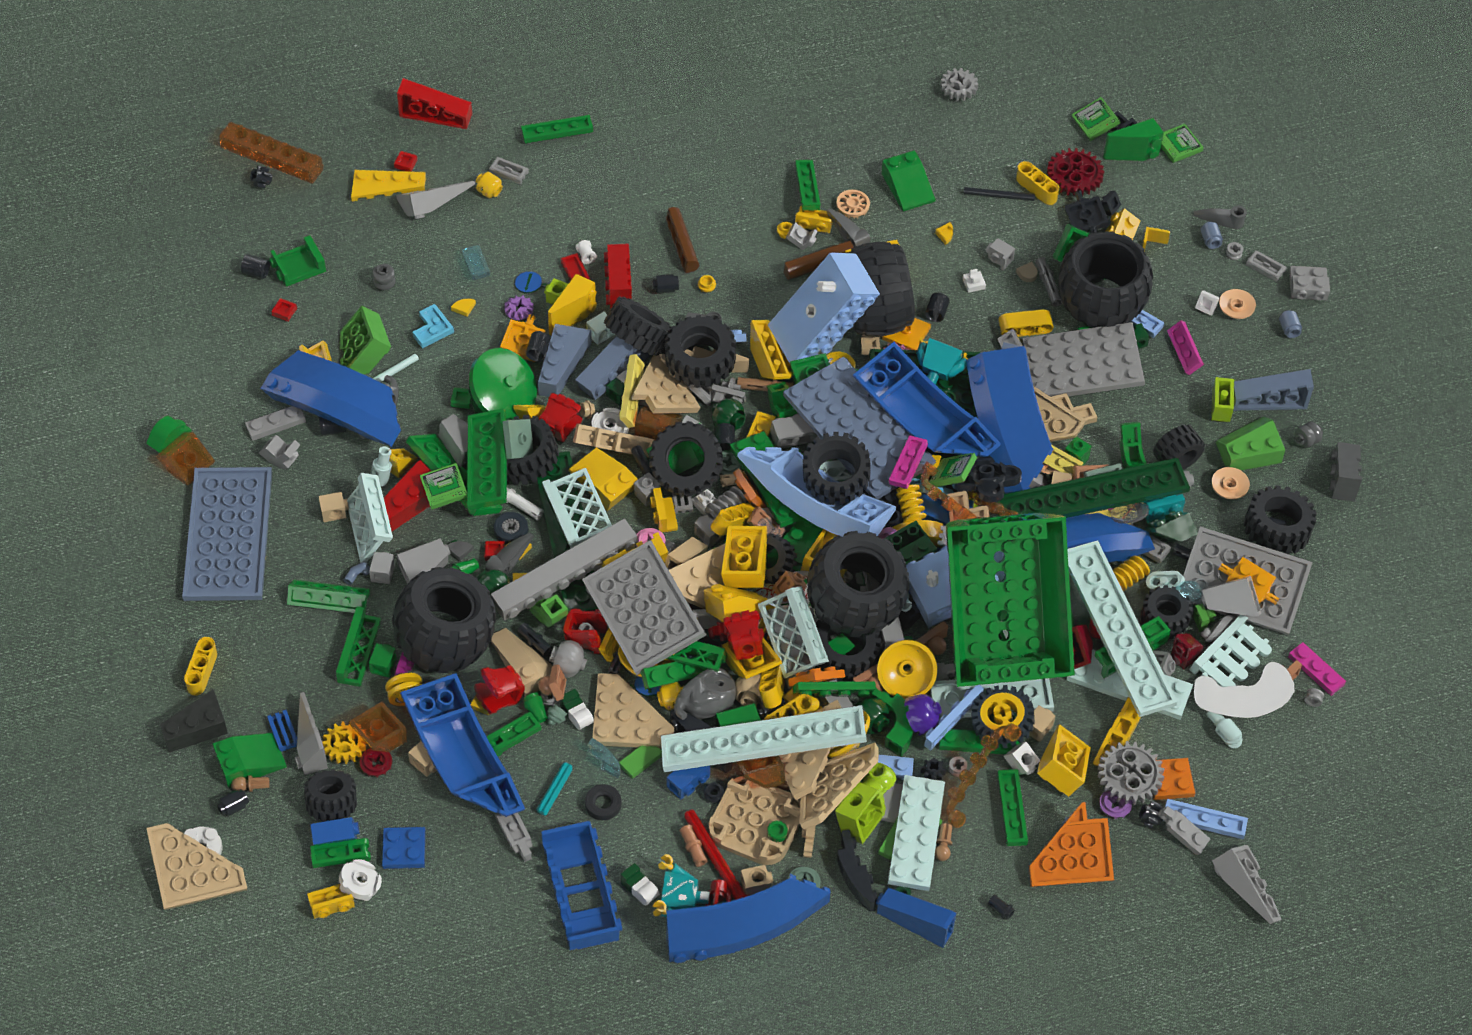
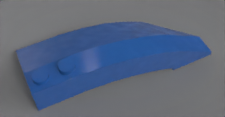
M895 342L891 343L853 374V377L899 425L912 436L926 439L928 441L927 447L933 452L960 455L975 453L976 456L988 457L1001 446L1000 442L977 417L970 415L940 390Z
M1021 346L982 352L967 359L966 364L978 420L1001 444L999 448L990 454V457L996 463L1000 464L1002 462L1004 465H1013L1022 471L1021 482L1015 486L1004 487L1005 494L1030 489V483L1033 478H1037L1044 466L1042 463L1047 455H1051L1054 449L1051 446L1037 403L1026 348Z
M298 350L272 370L261 387L273 400L313 413L354 431L367 439L391 447L401 431L396 417L398 416L396 405L392 399L393 391L389 386L355 370Z
M1101 513L1083 514L1066 518L1068 549L1098 540L1108 562L1118 561V563L1130 559L1132 556H1138L1155 550L1148 531Z
M457 673L400 693L433 765L453 795L505 817L525 810L510 773H507L481 728Z
M790 874L789 879L771 888L731 902L704 907L666 911V941L669 962L682 963L692 959L701 961L710 957L734 953L771 940L793 929L829 903L830 889L827 887L817 888L816 883L805 879L798 881L796 876Z

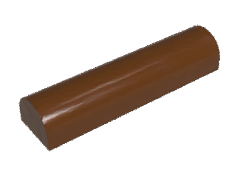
M670 207L667 211L666 222L685 273L694 272L699 268V262L681 211L677 207Z
M847 241L785 262L783 273L790 280L814 272L829 253H845V250L854 247L851 241Z

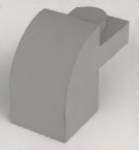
M275 435L269 439L259 454L269 463L281 469H288L299 456L296 450L300 444L294 440L287 445L280 437Z

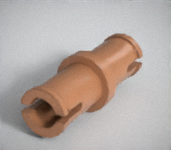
M692 825L682 827L679 831L686 843L685 848L687 852H690L695 866L705 865L708 860L701 848V841L697 839L692 829Z

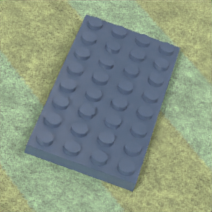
M842 357L785 390L783 396L821 440L825 433H828L830 437L833 436V432H839V436H843L845 432L849 434V439L855 436L858 438V444L861 442L865 444V450L868 449L871 462L870 482L868 481V487L865 491L870 497L880 499L898 488L889 484V478L909 435H912L899 425L853 377V374L857 371L845 357ZM925 450L913 478L926 471L928 467L936 464V460L927 450ZM838 459L853 475L855 469L852 464L846 460Z
M272 467L195 468L182 595L183 601L262 600Z

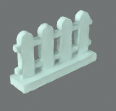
M1240 615L1193 663L1189 670L1194 675L1200 670L1203 673L1201 676L1211 677L1221 687L1236 686L1232 681L1234 678L1242 682L1248 677V672L1244 669L1246 665L1250 669H1256L1260 664V660L1256 655L1259 653L1261 656L1267 657L1272 649L1268 645L1269 640L1266 638L1263 640L1252 631L1253 626L1244 624L1248 617ZM1235 633L1239 636L1237 639L1233 637ZM1244 640L1248 645H1250L1254 649L1253 652L1248 650L1240 642ZM1223 646L1227 648L1225 651L1221 649ZM1232 652L1242 663L1238 664L1229 654ZM1211 658L1215 660L1213 664L1209 661ZM1221 665L1230 675L1227 677L1217 666Z

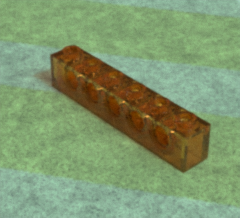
M229 122L219 135L221 148L313 184L323 171L322 158L318 155L275 140L255 130L247 129L242 125Z

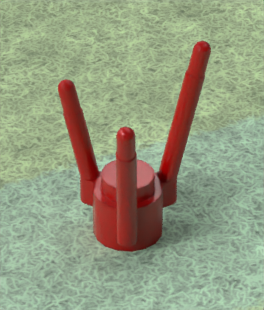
M720 879L713 880L708 891L710 892L709 904H705V906H710L712 899L713 905L723 901L724 898H726L727 902H731V891L727 890L726 881Z

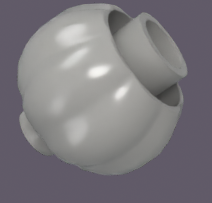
M571 640L561 642L559 647L554 646L549 659L550 662H553V666L560 665L565 678L575 676L580 670L584 671L587 659H584V650L581 645Z

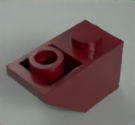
M1178 634L1174 640L1171 656L1175 664L1185 670L1201 656L1203 645L1190 634Z

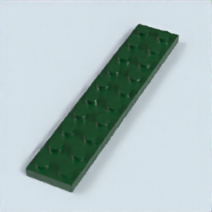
M570 451L559 452V456H556L558 459L557 464H552L554 469L551 472L547 470V476L544 478L541 476L537 477L554 558L571 548L542 482L548 479L550 482H553L571 474L568 471L573 466ZM562 484L557 489L566 492L569 485ZM573 487L570 494L578 496V488ZM567 498L564 505L572 507L575 500ZM579 502L576 509L583 510L581 502ZM574 513L571 520L579 522L582 515ZM580 528L578 536L586 535L588 529ZM593 570V571L587 573L585 577H587L588 575L594 573L595 571ZM582 579L571 582L568 587L561 590L563 603L568 608V613L571 609H580L581 611H595L599 609Z
M1174 458L1004 494L1002 500L994 503L999 516L1045 513L1062 515L1069 518L1187 493L1190 491V486L1179 459Z

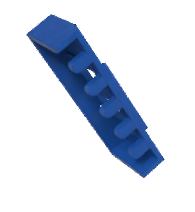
M590 821L541 831L542 844L569 949H582L618 941L622 925L620 918L616 919L615 912H617L616 902L610 898L612 887L610 881L606 882L605 879L607 869L605 863L601 864L600 858H603L600 845L597 846L595 840H598L596 828H592ZM590 863L593 864L597 881L565 888L561 870ZM599 888L604 906L571 913L567 895Z

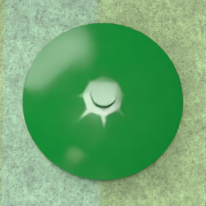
M493 348L479 355L471 366L469 373L470 391L474 401L483 412L504 408L506 420H514L513 417L517 416L513 409L514 405L535 404L537 385L534 374L526 361L515 352L504 348Z

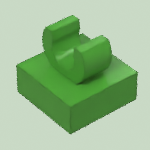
M1203 604L1195 605L1193 618L1199 632L1208 627L1209 623L1215 621L1214 616H1216L1214 610H1205Z

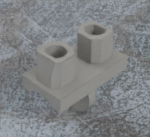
M731 378L729 382L723 381L722 386L713 384L711 389L713 393L712 403L716 404L724 398H732L740 401L742 404L746 402L745 392L740 391L741 385L735 384L736 379Z

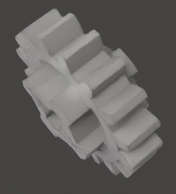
M953 68V72L948 70L947 74H943L940 85L941 91H944L945 96L950 95L949 99L955 97L956 101L959 98L965 101L966 97L971 99L972 95H976V90H978V78H974V73L969 74V70L964 72L962 68L959 71Z

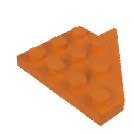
M1082 802L1029 865L1031 887L1114 881L1108 818L1087 820L1086 803Z

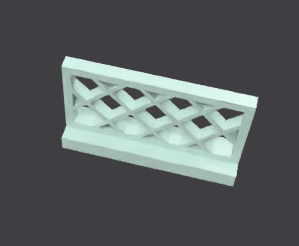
M586 468L553 482H550L549 479L542 482L570 548L612 526ZM585 475L586 480L583 485L575 483L577 478ZM562 484L569 485L566 492L559 491L557 487ZM573 487L581 489L578 496L570 494ZM585 490L593 492L590 500L582 498ZM567 498L575 500L572 507L564 505ZM579 502L587 503L584 511L576 509ZM592 505L600 508L597 515L589 513ZM574 513L582 515L579 522L571 520ZM586 516L594 518L591 526L583 524ZM598 520L607 523V526L601 529L595 527ZM580 528L589 530L586 535L578 536Z
M360 473L358 476L359 485L347 499L360 563H367L383 541L390 542L393 536L378 475Z
M802 586L785 590L784 593L758 604L774 651L782 661L780 668L784 679L796 675L795 673L803 672L817 665L829 662ZM786 596L790 603L788 609L781 606L783 598ZM770 604L775 607L772 616L768 614L766 605ZM779 609L786 612L784 621L777 619ZM790 616L795 617V628L788 625ZM775 622L782 625L779 634L774 632ZM786 628L793 631L790 640L783 637ZM797 634L802 637V646L794 643ZM782 641L789 644L786 653L781 651L780 645ZM793 647L800 650L797 659L790 656ZM804 653L809 656L811 663L808 665L801 662ZM788 660L795 663L792 672L788 671Z

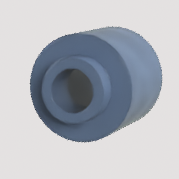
M1205 223L1200 229L1205 245L1210 249L1220 247L1223 238L1217 223Z
M1284 311L1279 317L1284 334L1289 338L1298 337L1302 332V326L1296 312Z

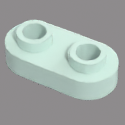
M1156 571L1149 574L1146 579V585L1150 590H1155L1158 586L1163 588L1164 585H1168V588L1174 586L1179 591L1185 584L1184 577L1178 571Z

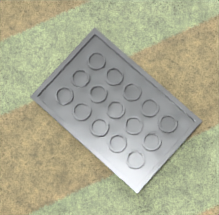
M1132 322L1117 324L1112 327L1103 326L1023 338V346L1026 348V353L1031 362L1029 363L1033 386L1050 397L1067 393L1068 396L1145 385Z
M1200 526L1183 575L1185 579V584L1181 589L1184 591L1183 594L1189 596V601L1193 605L1203 604L1201 599L1203 589L1226 583L1228 575L1218 570L1223 563L1233 569L1241 558L1244 557L1276 577L1271 586L1270 593L1280 598L1276 605L1266 599L1260 603L1262 614L1256 617L1247 616L1246 622L1289 636L1313 562ZM1214 610L1215 612L1223 615L1232 614L1236 619L1240 616V614Z
M651 540L582 579L636 675L640 674L642 669L656 665L706 636Z

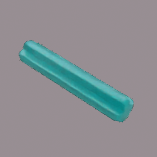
M562 763L537 807L539 814L544 816L548 814L572 772L571 764Z

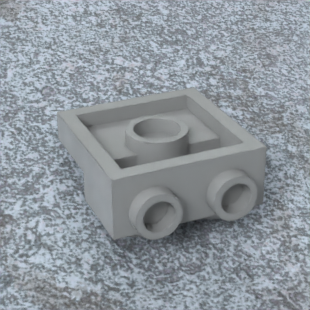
M1290 266L1291 298L1328 300L1330 283L1329 277H1327V268Z

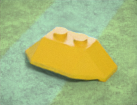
M752 320L750 326V349L761 377L790 379L793 376L790 363L768 326L770 321Z

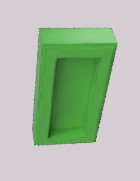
M640 746L621 760L619 766L633 779L661 758L662 751L657 746Z

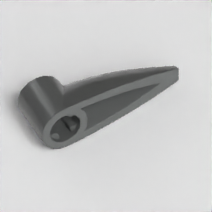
M1236 205L1231 210L1218 208L1196 210L1193 216L1208 222H1215L1221 226L1240 229L1244 225L1247 211L1243 206Z
M827 209L828 216L846 242L851 241L853 247L870 243V236L865 229H860L843 214Z
M529 533L515 539L497 555L491 556L486 563L485 570L497 569L508 575L534 537L533 534Z

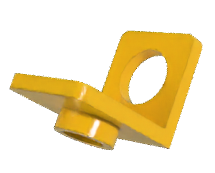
M1146 227L1143 241L1144 250L1147 241L1168 244L1170 231Z

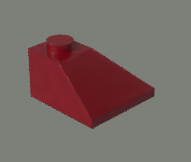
M1087 625L1072 627L1074 670L1091 663L1093 642Z

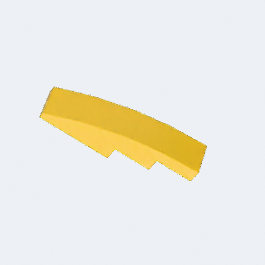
M1129 697L1121 712H1119L1112 728L1109 729L1093 761V764L1096 766L1101 764V757H1104L1105 751L1110 752L1111 746L1117 749L1119 742L1122 746H1125L1126 741L1129 742L1141 719Z

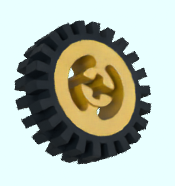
M999 685L994 686L995 691L988 688L986 689L987 694L985 695L981 692L979 694L980 699L976 698L974 700L975 705H972L971 718L975 734L979 735V739L982 742L986 740V744L989 746L993 742L995 748H999V744H1003V748H1007V743H1011V746L1014 747L1017 740L1019 743L1024 742L1023 737L1028 738L1030 736L1029 731L1032 732L1034 729L1033 724L1035 725L1033 703L1029 700V696L1027 694L1024 695L1021 689L1017 692L1014 686L1011 687V690H1008V685H1003L1002 690H999ZM1011 710H1013L1017 714V717L1014 720H1012ZM993 712L996 724L989 719Z

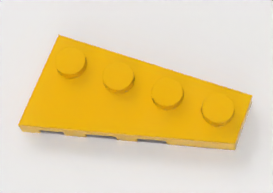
M355 170L351 200L358 201V198L363 197L372 199L374 196L382 194L391 196L395 192L404 194L425 190L426 172Z

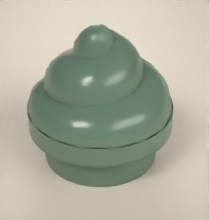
M556 704L548 709L549 725L560 724L566 720L567 713Z

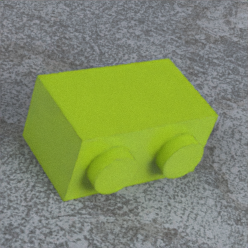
M1215 377L1212 389L1211 420L1230 422L1234 409V379Z

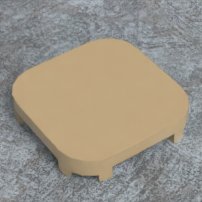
M747 773L746 776H739L735 779L731 778L727 783V789L713 817L710 818L709 835L715 845L721 849L758 864H776L786 855L800 827L801 799L795 800L792 792L789 793L754 779V774ZM773 821H782L788 828L787 837L782 842H773L767 836V827Z

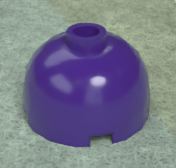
M917 694L905 699V706L908 705L909 708L906 716L914 732L919 731L918 735L921 736L926 734L931 728L935 729L938 726L940 714L942 713L938 702H935L933 698L925 694Z

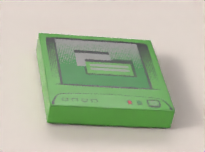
M1102 97L1072 114V118L1090 141L1120 124L1119 119Z
M1186 124L1165 131L1161 148L1173 163L1200 153L1204 148Z
M975 453L943 458L929 482L931 487L964 482L977 459Z
M457 463L420 475L431 509L467 498V491Z

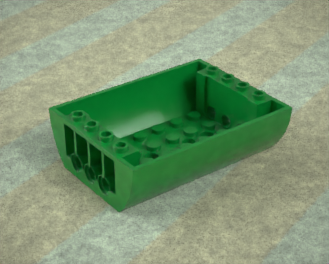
M1029 513L961 519L947 523L946 537L956 686L964 687L1075 676L1066 517L1056 514ZM997 551H1002L1003 559L996 562L994 554ZM998 571L1004 572L1005 576L1002 581L995 580V574ZM1005 610L1007 617L1002 621L998 620V612ZM1001 630H1007L1008 637L1005 640H1000L998 637Z

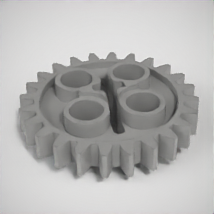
M1126 741L1125 746H1122L1119 742L1117 749L1111 746L1110 752L1105 751L1104 757L1100 759L1101 764L1098 766L1100 771L1098 778H1102L1100 785H1106L1104 792L1111 791L1110 798L1116 795L1118 796L1117 802L1123 798L1125 799V804L1132 800L1133 804L1136 805L1138 799L1143 804L1145 797L1151 800L1152 794L1157 795L1158 789L1162 787L1161 782L1164 780V776L1161 775L1164 772V768L1160 767L1162 761H1156L1158 754L1151 755L1152 748L1146 751L1144 750L1145 744H1142L1139 748L1136 741L1133 746H1130L1129 742ZM1125 758H1131L1133 762H1128ZM1141 770H1146L1150 774H1144ZM1112 772H1119L1121 775L1116 776ZM1128 784H1134L1137 788H1132Z

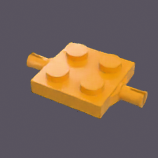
M532 314L528 315L526 322H518L511 319L500 348L511 350L523 359L533 361L526 355L531 334L535 331L545 333L546 330L533 325L535 316Z
M1242 557L1233 569L1223 563L1218 570L1228 575L1226 582L1251 576L1259 604L1265 599L1274 605L1279 601L1280 598L1270 593L1271 586L1276 577L1248 559Z

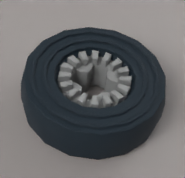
M505 512L495 520V536L499 541H505V544H508L528 533V522L519 513ZM508 527H510V528H513V527H514V531H513V530H509V531H508Z

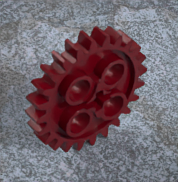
M1068 148V152L1061 150V154L1056 152L1055 157H1051L1046 173L1049 178L1059 185L1060 193L1067 191L1066 195H1069L1071 192L1075 197V192L1081 191L1082 195L1083 192L1090 195V190L1095 192L1096 187L1100 188V184L1103 182L1105 171H1103L1104 166L1100 165L1101 160H1096V155L1091 157V152L1085 154L1084 149L1078 152L1077 148H1075V151Z

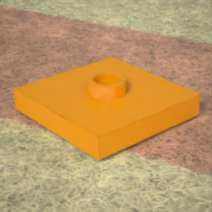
M915 318L911 326H905L904 330L895 334L882 336V340L889 343L895 342L898 345L904 344V347L909 350H917L920 337H923V341L931 328V324Z

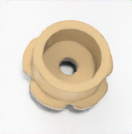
M589 400L580 403L581 416L591 418L595 413L594 404L590 403Z

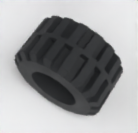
M1185 424L1177 426L1164 434L1154 446L1153 455L1159 462L1178 458L1182 469L1185 470L1201 457L1206 445L1191 425Z
M773 533L767 534L766 553L771 549H776L778 561L775 566L766 569L764 581L766 584H775L785 571L794 572L793 566H797V562L794 560V558H797V554L793 552L795 550L794 546L790 545L791 543L788 540Z
M1164 585L1163 588L1158 586L1155 590H1150L1149 594L1145 596L1140 618L1142 625L1159 616L1171 630L1169 639L1184 633L1189 625L1193 611L1189 596L1187 594L1184 595V591L1181 589L1179 591L1176 590L1174 586L1168 588V585ZM1168 609L1172 611L1175 615L1167 616L1160 613L1158 610Z
M331 769V771L322 770L320 773H314V776H310L308 781L305 782V809L310 817L313 816L315 820L326 822L348 818L350 813H354L357 807L356 783L350 774H344V771H336V769Z

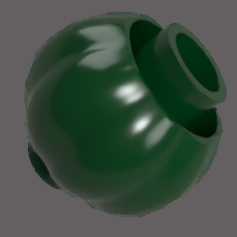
M726 398L714 404L712 407L714 426L720 423H729L734 426L735 431L740 429L745 423V411L741 402L736 399Z
M491 569L488 572L485 570L477 577L478 581L487 587L490 596L493 592L511 583L509 577L497 569Z
M868 698L859 701L855 705L862 706L863 711L870 716V726L866 734H877L883 732L888 727L890 713L887 704L883 700Z

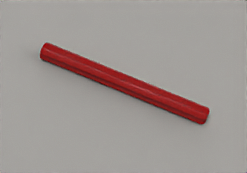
M692 809L686 811L684 818L689 825H692L697 839L701 841L703 849L721 878L726 881L727 888L731 891L734 899L747 897L695 811Z

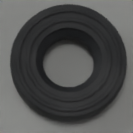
M607 784L592 787L585 797L586 811L592 818L600 821L614 818L622 806V799L618 790ZM606 796L611 800V805L605 809L599 808L595 804L596 799Z

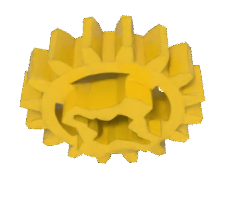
M344 721L341 723V726L335 723L334 729L328 728V735H323L324 741L322 743L325 755H329L331 761L336 758L337 764L341 760L348 764L350 759L356 762L355 757L361 758V751H366L367 739L364 730L360 731L359 725L353 727L352 722L348 726L345 725Z

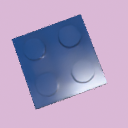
M425 827L384 828L383 869L425 868Z

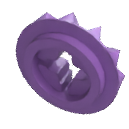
M515 295L514 298H509L504 307L506 315L513 320H524L534 310L530 298H525L524 295L521 297ZM521 304L522 307L516 311V307Z
M1111 791L1104 792L1100 797L1099 804L1101 811H1104L1107 817L1111 816L1115 819L1118 817L1124 818L1130 813L1132 800L1125 804V799L1122 798L1119 801V806L1112 808V803L1117 801L1118 796L1115 795L1110 798Z

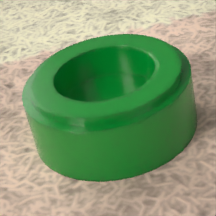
M773 821L768 825L767 836L771 841L782 842L786 839L788 828L785 823Z

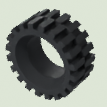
M626 297L617 298L604 320L605 326L612 333L616 334L619 339H623L625 343L631 344L634 348L640 349L644 353L647 352L649 355L655 356L659 355L663 350L666 336L672 328L657 313Z
M523 415V419H519V416L513 417L514 420L530 419L528 415ZM532 416L530 422L533 444L538 445L539 448L525 458L507 459L508 483L512 480L513 484L518 485L519 481H522V484L525 485L531 479L534 483L538 481V476L544 478L547 476V470L551 472L554 469L552 464H557L558 459L556 456H559V451L550 426L543 419L539 420L537 416Z
M833 432V436L830 437L828 433H825L822 440L818 436L814 439V445L810 442L807 446V451L803 454L804 483L806 482L807 490H811V495L814 498L819 495V500L823 503L828 499L831 505H835V501H840V505L845 504V499H849L851 502L855 499V495L860 497L863 494V489H867L868 481L870 482L871 469L868 449L865 450L863 442L858 444L857 437L853 436L852 439H849V434L845 432L843 436H839V432ZM843 459L852 464L855 472L846 481L830 482L822 478L818 470L828 460Z
M1278 485L1274 489L1268 486L1265 488V491L1260 489L1257 494L1253 495L1245 516L1244 531L1246 534H1250L1248 539L1251 542L1256 541L1257 545L1284 552L1290 555L1292 550L1295 554L1299 552V549H1304L1306 543L1308 544L1317 519L1315 518L1317 515L1316 510H1313L1314 505L1312 502L1307 503L1308 497L1305 495L1303 497L1299 496L1301 492L1297 490L1291 492L1290 487H1285V490H1283ZM1275 511L1286 514L1296 524L1290 526L1277 524L1270 520L1265 512Z
M820 620L816 622V627L829 662L817 665L813 669L816 667L821 668L822 671L828 667H835L836 670L844 669L845 678L837 679V682H842V680L852 682L854 677L875 665L881 644V638H878L879 632L869 636L865 633L859 637H852L862 645L863 650L855 655H842L834 651L827 641L828 637L838 633L830 630L831 628L827 623H822Z

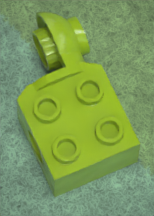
M876 763L864 776L863 781L859 782L836 807L835 813L840 830H850L851 837H855L856 842L862 845L885 815L886 807L883 795L896 781V774L892 768L882 763Z

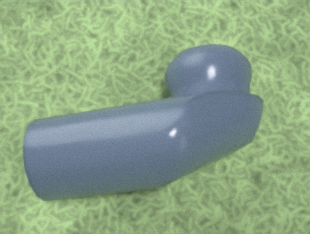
M361 562L351 567L344 578V582L352 585L360 573L365 576L370 573L368 563Z

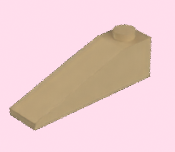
M507 628L494 633L491 643L505 666H513L515 673L520 675L525 686L524 697L540 691L539 682L543 677L550 676L552 665Z

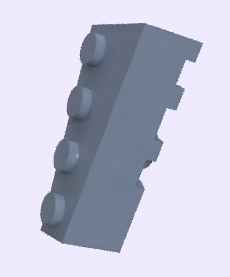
M555 324L538 380L540 396L549 397L551 393L558 395L561 393L568 382L571 373L573 374L576 365L582 360L585 351L592 344L591 330Z
M616 336L575 380L582 391L596 400L606 392V386L612 380L627 370L630 355L637 354L642 361H645L649 355L647 352L644 353L640 349L634 348L631 344L625 343L623 339H619Z
M1307 369L1234 381L1233 411L1307 409L1314 388L1311 370Z

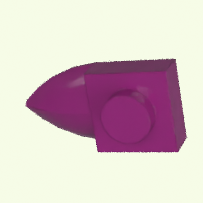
M403 651L394 676L408 673L413 669L414 662H410L403 655Z

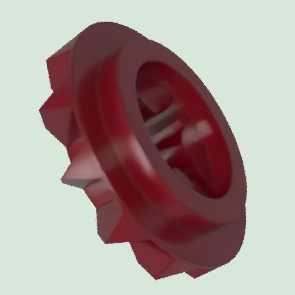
M370 748L360 758L361 769L369 777L372 775L378 778L379 775H386L387 771L391 770L392 756L384 748ZM380 758L381 765L377 764L373 768V762H376Z

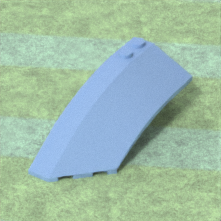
M746 447L738 452L737 457L762 485L783 504L811 523L841 537L850 531H858V533H867L868 531L878 536L896 510V506L864 494L860 497L855 495V499L851 502L849 499H845V504L840 505V501H835V505H831L828 499L823 503L819 500V495L814 498L811 495V490H807L806 482L804 483L803 480L804 458L798 452L799 448L781 451L780 447H766L765 451H757L755 447ZM821 469L818 470L821 477L825 480L839 482Z

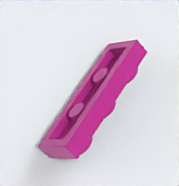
M1180 320L1169 328L1167 332L1185 373L1190 375L1204 364L1186 323Z
M909 435L889 478L890 485L908 489L928 446L926 439Z
M1303 642L1289 653L1288 657L1293 662L1299 661L1302 664L1301 669L1330 696L1345 685L1346 680Z

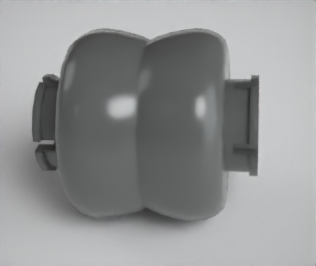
M379 264L374 267L372 271L374 286L379 290L391 289L396 281L393 267L388 264Z
M1310 421L1304 426L1298 427L1295 430L1296 443L1304 448H1310L1313 444L1319 443L1323 436L1321 426Z

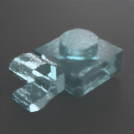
M1190 580L1180 585L1182 590L1179 593L1183 598L1189 597L1192 601L1201 598V594H1203L1201 592L1202 588L1197 582Z

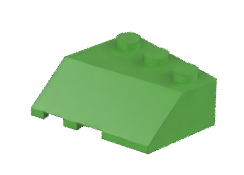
M364 306L358 309L340 331V350H343L340 365L361 374H369L391 348L380 315Z
M1264 416L1216 441L1225 467H1233L1239 470L1282 463L1285 453L1284 445L1274 421Z

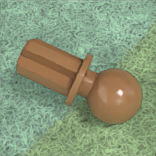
M249 775L248 780L244 777L235 778L231 786L233 790L243 789L245 791L249 788V791L253 792V789L269 788L270 780L268 777L253 778L252 775Z
M941 824L939 839L936 841L940 845L935 848V858L939 861H946L951 855L948 847L952 845V841H950L952 834L951 824Z

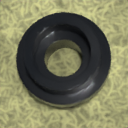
M710 783L704 789L705 799L712 803L721 801L724 795V789L718 783Z

